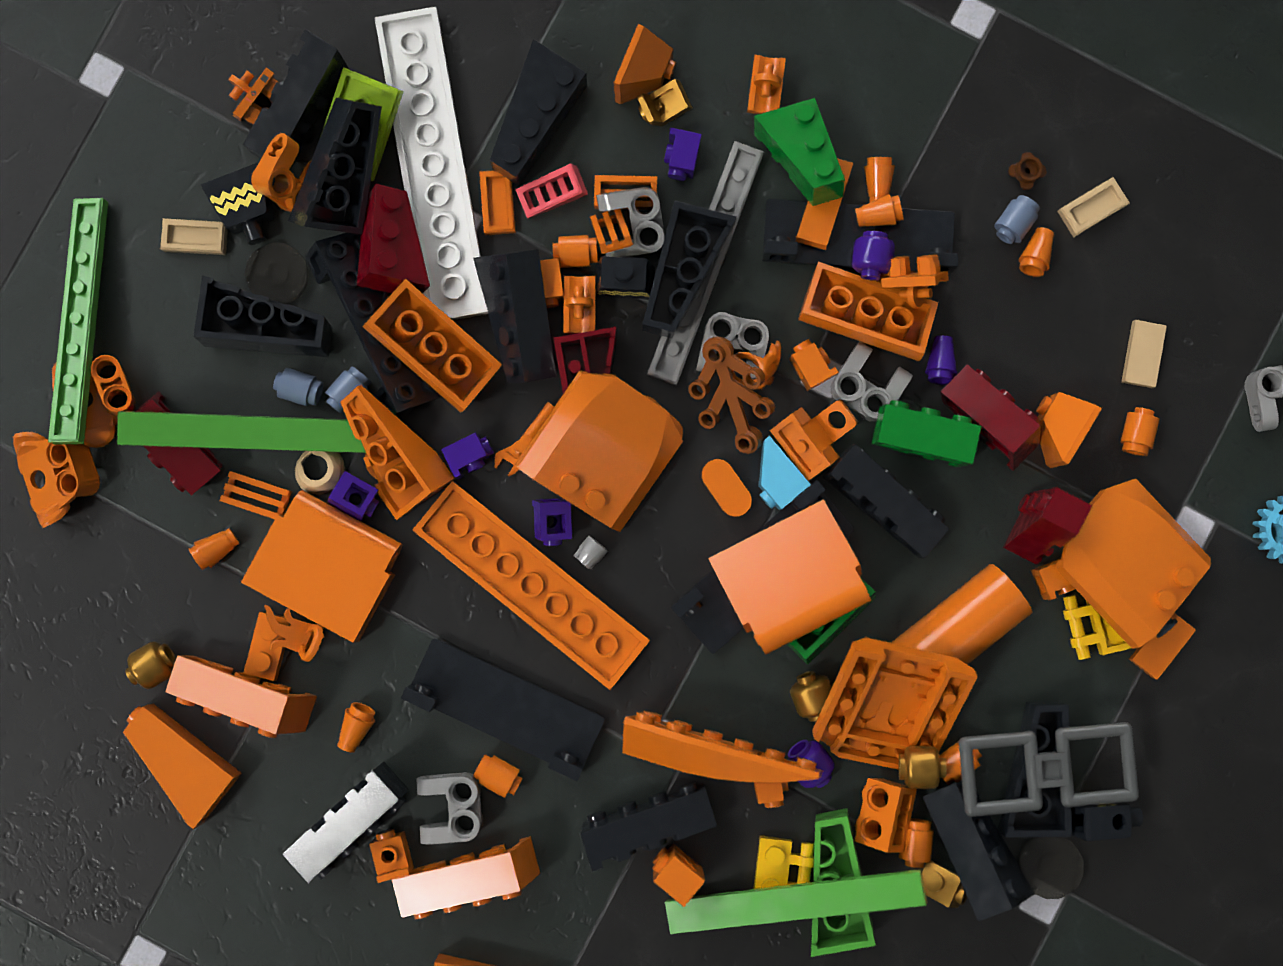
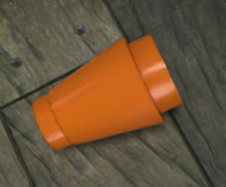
M891 157L867 158V165L864 166L869 203L890 194L895 170Z
M888 194L860 208H855L859 227L896 225L897 221L904 220L899 195L891 197Z
M1043 227L1036 229L1019 258V269L1023 273L1033 277H1041L1045 271L1049 270L1054 237L1052 230Z
M228 528L225 531L195 541V545L189 548V552L201 570H204L207 567L213 568L240 543L231 529Z
M353 702L350 708L345 709L339 742L337 744L340 749L350 753L356 751V748L375 723V711L371 707Z

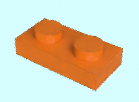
M264 611L259 612L243 673L276 681L285 647L280 646L271 651L270 645L275 639H284V637L275 634L271 630L266 612ZM274 614L277 622L290 625L284 616Z

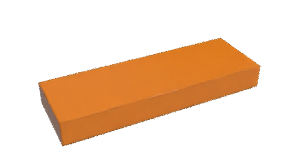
M838 159L845 178L844 196L854 163ZM843 197L812 206L808 201L796 236V242L826 250Z

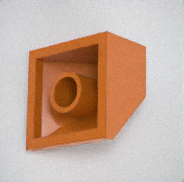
M637 25L614 81L615 102L619 104L633 100L642 93L647 94L661 88L665 78L671 79L677 62L673 61V48L643 25Z
M1061 392L1043 398L1036 412L1039 413L1038 419L1040 422L1038 424L1041 425L1040 444L1045 463L1048 467L1054 468L1070 463L1102 408Z

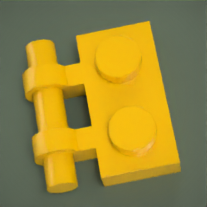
M1076 595L1063 597L1065 605L1063 614L1065 620L1069 621L1073 636L1070 638L1072 648H1076L1078 660L1091 657L1088 645L1097 644L1100 655L1131 649L1087 601V605L1078 607ZM1090 616L1094 633L1085 634L1081 617Z
M760 836L753 889L809 883L811 869L814 868V843L802 842L801 852L792 853L791 839ZM790 864L799 866L797 882L788 881Z

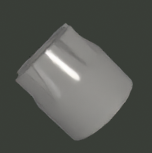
M588 535L573 556L588 569H592L606 555L608 550L596 539Z

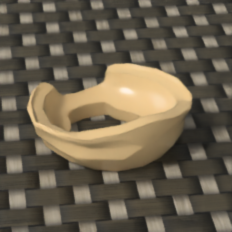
M305 451L298 459L295 467L296 481L300 488L309 494L315 495L331 492L345 471L343 458L339 452ZM311 454L320 456L327 462V473L319 480L309 479L302 465L304 460Z

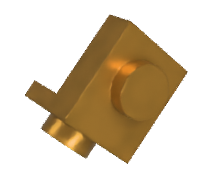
M673 79L649 95L642 93L637 96L641 105L639 106V112L642 118L650 125L662 127L692 109V105L678 79Z
M932 860L926 863L922 871L926 896L948 908H958L960 904L963 905L968 897L957 873Z

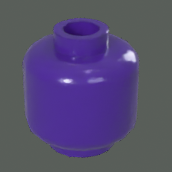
M863 232V236L858 237L854 242L852 268L862 273L861 278L880 280L881 275L887 274L890 271L891 259H894L895 254L894 242L884 232Z
M801 740L791 747L788 752V760L797 762L798 757L808 759L817 763V769L823 770L822 777L819 779L798 781L801 786L805 788H821L830 782L835 763L821 743L815 740Z

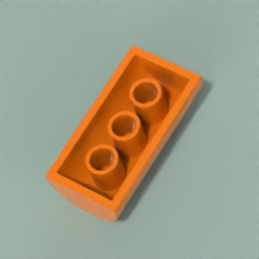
M818 261L798 320L920 361L926 350L939 302L924 298L921 307L912 308L908 303V299H900L899 292L901 289L895 287L882 288L880 282L863 279L860 275Z
M406 278L363 325L365 330L460 413L468 407L502 366L497 359Z
M989 564L893 640L892 643L955 657L968 665L1030 616L1033 611L1024 595L1010 578L997 566Z

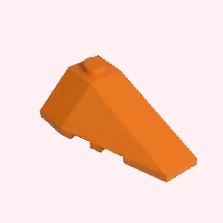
M362 385L357 386L340 402L354 437L361 440L367 456L363 457L367 467L372 466L378 483L375 484V488L378 489V495L396 520L425 502L455 479L437 452Z

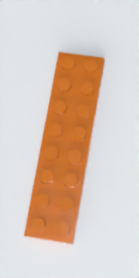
M454 481L447 486L413 528L416 534L609 690L612 689L650 641L644 634Z

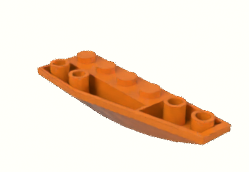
M637 712L636 715L625 717L623 723L622 753L681 772L714 779L742 782H793L816 780L822 777L823 770L817 769V763L800 757H798L797 762L784 759V752L771 748H766L765 752L753 749L754 743L735 738L734 743L722 740V733L709 729H704V733H699L691 730L692 724L679 720L664 722L661 721L662 715L654 712Z

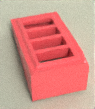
M571 163L515 189L528 219L588 195L577 166ZM568 176L574 187V189L571 191L569 190L565 178ZM553 182H558L562 195H557ZM541 187H546L551 199L550 201L546 202ZM533 190L539 202L537 207H534L529 194Z

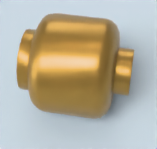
M150 642L128 656V668L125 672L133 685L139 684L145 689H151L170 678L176 657L165 643L161 645L157 642Z
M809 671L797 676L798 682L791 687L790 694L799 716L808 718L809 721L813 722L817 721L832 686L830 680L825 675H815L814 671Z
M908 746L904 754H899V780H904L908 788L934 789L939 785L940 778H946V758L939 757L937 748L933 746Z

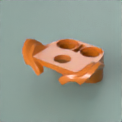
M100 355L91 364L89 392L93 395V403L87 408L84 445L88 447L98 448L109 444L115 435V425L118 424V411H134L136 406L135 398L123 368L118 360L110 355ZM56 363L53 365V368H52V389H53V390H54ZM109 365L116 367V372L111 378L105 379L100 377V371L103 367ZM119 394L127 396V402L121 408L111 406V400L114 396Z
M35 432L14 434L13 445L17 455L18 468L24 477L31 498L30 504L42 528L62 519L70 509L69 503L76 497L91 496L98 491L100 479L88 446L84 444L54 445L49 443L47 438ZM38 471L43 472L45 475V484L42 488H39L35 483V475Z

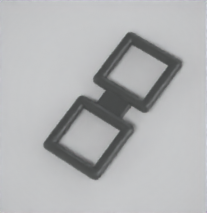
M1121 722L1059 728L1055 732L1056 751L1038 753L1036 734L1032 731L962 737L959 740V753L965 813L973 817L1040 810L1043 806L1041 788L1060 787L1061 802L1065 807L1137 800L1139 791L1131 724ZM1119 736L1124 789L1074 793L1069 741ZM1024 745L1029 798L977 802L973 750Z

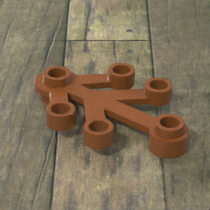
M718 336L712 337L703 345L702 353L706 363L698 379L689 385V393L697 400L708 395L710 392L709 383L717 370L720 384L709 407L699 414V423L706 429H711L718 424L720 412L727 400L737 430L735 436L736 448L742 453L751 454L762 445L763 435L758 428L749 426L741 399L753 407V413L760 419H766L774 412L775 405L770 398L762 397L751 390L758 388L765 381V374L760 368L752 367L733 355L734 348L728 339ZM714 349L719 352L720 357L716 355ZM731 369L743 376L745 385L733 378ZM750 374H754L757 377V382L751 379ZM696 385L702 388L703 393L698 391ZM760 404L766 406L767 412L761 409ZM706 414L712 417L713 422L707 419Z

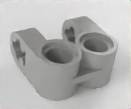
M641 187L596 195L599 211L628 208L633 234L631 240L633 245L606 253V256L627 257L655 252L662 247L664 227L660 200L654 190ZM642 195L650 197L653 201L652 209L646 213L638 211L635 206L636 199ZM651 227L657 231L658 238L654 243L646 244L641 240L640 232L644 228ZM606 241V245L612 244V241Z
M726 312L714 314L709 319L705 328L696 371L701 372L706 363L702 348L708 339L716 336L713 332V325L716 322L723 321L729 325L730 334L724 338L732 343L734 349L749 352L762 358L765 356L769 340L767 326L759 320L741 318ZM753 328L760 333L761 340L758 344L750 345L745 341L744 332L747 329ZM746 359L747 364L759 368L751 360ZM750 374L752 380L757 379L754 374Z
M859 341L832 381L831 394L836 401L842 400L846 406L859 413L863 419L877 421L878 412H872L868 408V398L877 397L881 401L882 406L885 404L890 405L891 400L897 401L913 375L899 366L884 389L875 386L864 379L859 373L873 350ZM842 380H850L855 384L856 391L853 395H847L842 392L840 388Z
M1283 365L1257 370L1248 375L1245 380V391L1251 421L1254 429L1258 432L1273 430L1278 427L1279 416L1275 399L1283 398ZM1263 377H1266L1271 384L1269 391L1263 388Z
M463 772L427 775L416 778L417 795L445 794L449 811L448 822L430 823L420 826L421 844L466 842L477 836L483 826V815L480 798L481 785L478 784L479 780L474 778L473 774ZM459 783L469 785L472 791L471 796L468 798L460 797L456 793V785ZM463 815L469 816L473 820L474 828L471 830L462 829L458 824V817Z

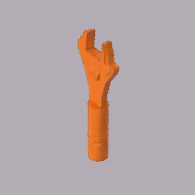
M547 402L523 436L510 447L496 453V469L502 460L505 459L514 465L508 476L515 474L519 470L515 464L555 406Z

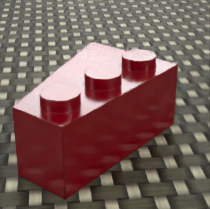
M376 184L368 194L363 233L360 241L357 286L393 293L406 278L423 294L430 287L407 191Z
M617 326L553 338L563 394L579 371L600 375L611 374L617 339Z
M967 364L941 391L942 402L955 415L972 418L971 424L981 426L980 434L988 440L985 444L991 450L997 448L1010 459L1006 465L1014 471L1040 445L1041 425L1038 424L1040 420L1030 410L1025 409L1023 411L1015 405V399L1009 392L1002 388L998 390L990 384L991 379L985 372L980 369L974 370Z
M160 391L135 411L172 413L162 402L165 397ZM144 446L149 452L147 455L149 460L159 469L164 467L172 475L170 480L173 485L181 492L186 490L191 496L221 471L222 468L221 462L209 448Z
M1057 487L1033 491L1030 495L1026 494L1018 506V511L1021 513L1003 548L1037 565L1041 562L1043 554L1049 557L1053 553L1054 549L1051 548L1052 546L1056 545L1061 548L1078 536L1092 505Z

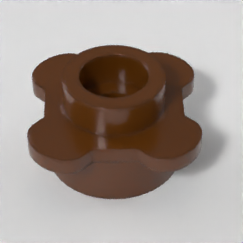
M1025 152L1017 164H1012L1009 167L1008 173L1020 182L1022 189L1029 190L1034 186V182L1038 178H1043L1046 175V167L1032 153ZM1026 168L1030 170L1029 174L1025 173Z

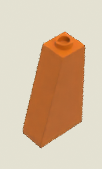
M154 703L143 707L138 706L127 718L126 721L129 725L123 733L187 825L195 829L205 822L242 773Z

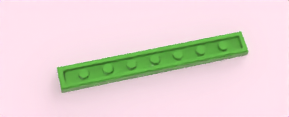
M104 198L74 199L48 438V442L54 445L84 444L108 201Z
M118 411L117 445L366 453L361 440L354 437L347 419Z
M921 869L693 896L685 907L675 899L665 901L670 934L926 906L927 904Z

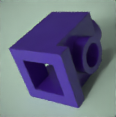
M670 128L669 142L674 144H667L664 163L669 164L667 175L669 178L680 181L686 180V177L693 179L702 134Z
M476 432L441 449L454 477L459 480L465 477L462 471L467 469L468 473L482 468L485 466L484 460L494 454L486 436L480 438Z
M344 471L328 497L327 504L362 521L365 515L371 517L380 502L375 499L378 489ZM351 496H358L361 499V503L353 505L349 502V498Z
M563 498L532 500L536 539L543 541L545 546L562 545V540L572 539L570 502ZM553 516V525L547 527V517Z

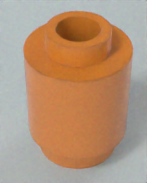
M589 235L558 236V243L552 244L553 259H559L560 268L590 266V263L598 262L596 237L589 238Z
M1137 407L1134 412L1127 413L1121 437V443H1123L1122 451L1139 456H1148L1149 449H1153L1160 421L1158 417L1154 416L1155 411Z
M958 741L939 755L940 758H946L947 773L946 778L943 779L947 785L953 781L959 782L962 780ZM977 749L973 750L974 770L981 766L978 759L982 755Z
M486 754L473 775L474 778L479 780L478 784L503 798L508 793L514 796L523 779L518 776L520 769L495 755L490 757Z
M911 818L909 829H907L904 852H899V858L905 860L904 865L924 868V863L931 862L934 830L931 829V821Z

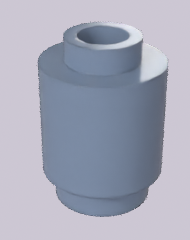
M1019 195L1017 199L1011 200L994 225L998 238L1008 244L1013 242L1020 243L1037 220V213L1040 210L1039 205L1024 195Z
M352 366L348 371L344 370L325 392L329 396L326 402L341 414L343 408L340 402L359 385H362L369 391L367 387L372 382Z
M285 368L283 373H277L273 389L277 391L278 398L303 406H309V404L316 406L322 395L323 382L317 380L316 376Z

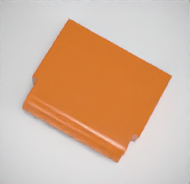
M301 490L292 500L285 515L276 516L241 583L355 643L359 642L395 576L390 570L403 544Z
M824 499L708 558L746 633L754 632V638L757 644L761 646L765 655L871 601L867 588L859 577L862 575L860 563Z

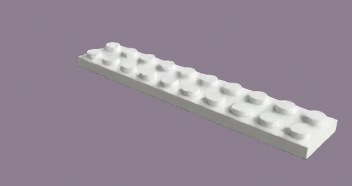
M435 6L375 17L386 84L404 91L393 127L404 191H407L430 283V287L423 294L452 320L488 314L473 258L481 257L438 10Z

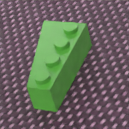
M848 809L816 814L813 882L862 876ZM870 912L812 918L811 957L876 946Z

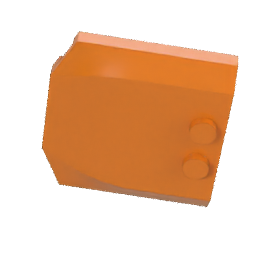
M579 371L515 465L539 484L611 529L621 532L683 440L668 411L617 376Z
M1135 478L1100 490L1089 503L1092 505V508L1078 536L1064 545L1061 560L1056 563V569L1132 649L1141 648L1161 631L1211 565L1209 555Z
M871 638L854 641L812 729L813 737L817 742L821 740L828 745L831 752L839 758L898 770L899 754H904L908 746H933L937 748L938 752L940 751L978 678L975 669L955 657Z

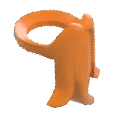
M776 340L775 344L771 343L768 353L763 358L749 352L733 354L739 359L751 360L764 372L765 381L754 390L763 389L774 381L775 377L773 375L779 367L781 358L780 341ZM731 369L733 378L745 385L743 380L739 379L734 370Z
M264 605L271 630L275 634L284 637V639L272 641L270 650L273 651L277 647L283 646L298 652L302 661L310 662L319 650L321 640L324 638L323 627L319 624H310L293 618L289 608L285 610L284 617L290 625L277 622L272 609L268 605Z

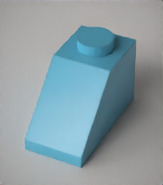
M769 436L762 443L759 487L763 492L759 496L769 508L772 509L776 506L778 510H781L811 484Z

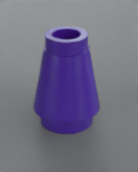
M940 335L934 337L925 371L928 375V381L931 383L948 384L957 375L953 338L950 336Z

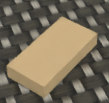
M1114 177L1065 205L1057 212L1072 236L1076 237L1124 208L1130 202Z
M163 219L160 249L164 252L226 255L228 230L222 222Z
M1140 320L1132 321L1121 383L1147 388L1156 387L1166 325Z

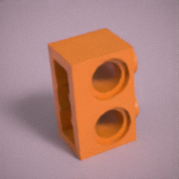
M868 778L862 791L863 802L860 816L855 824L856 836L854 841L887 853L904 852L907 829H909L917 789L908 788L906 785L887 779ZM886 792H887V794H888V802H887V804L885 803V800H884V796H885V793H886ZM879 824H880V826H881V835H880V836H879V834H878V825H879Z
M674 843L669 849L663 847L653 860L655 864L652 868L653 882L685 907L705 882L703 867Z

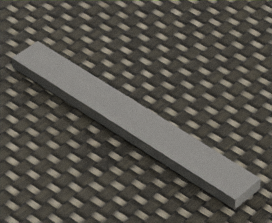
M734 141L709 210L737 216L735 225L673 339L661 336L647 373L648 376L677 386L764 151Z

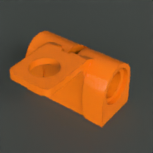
M837 400L813 419L801 407L773 427L770 432L799 471L809 481L840 458L831 444L858 424V421L842 400ZM838 411L845 416L846 423L844 427L836 428L831 424L830 414L832 412Z

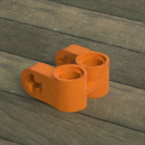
M280 133L269 143L259 164L253 171L251 182L257 193L267 196L277 203L281 209L291 212L311 161L306 165L299 179L296 178L289 169L297 157L299 144L285 133Z

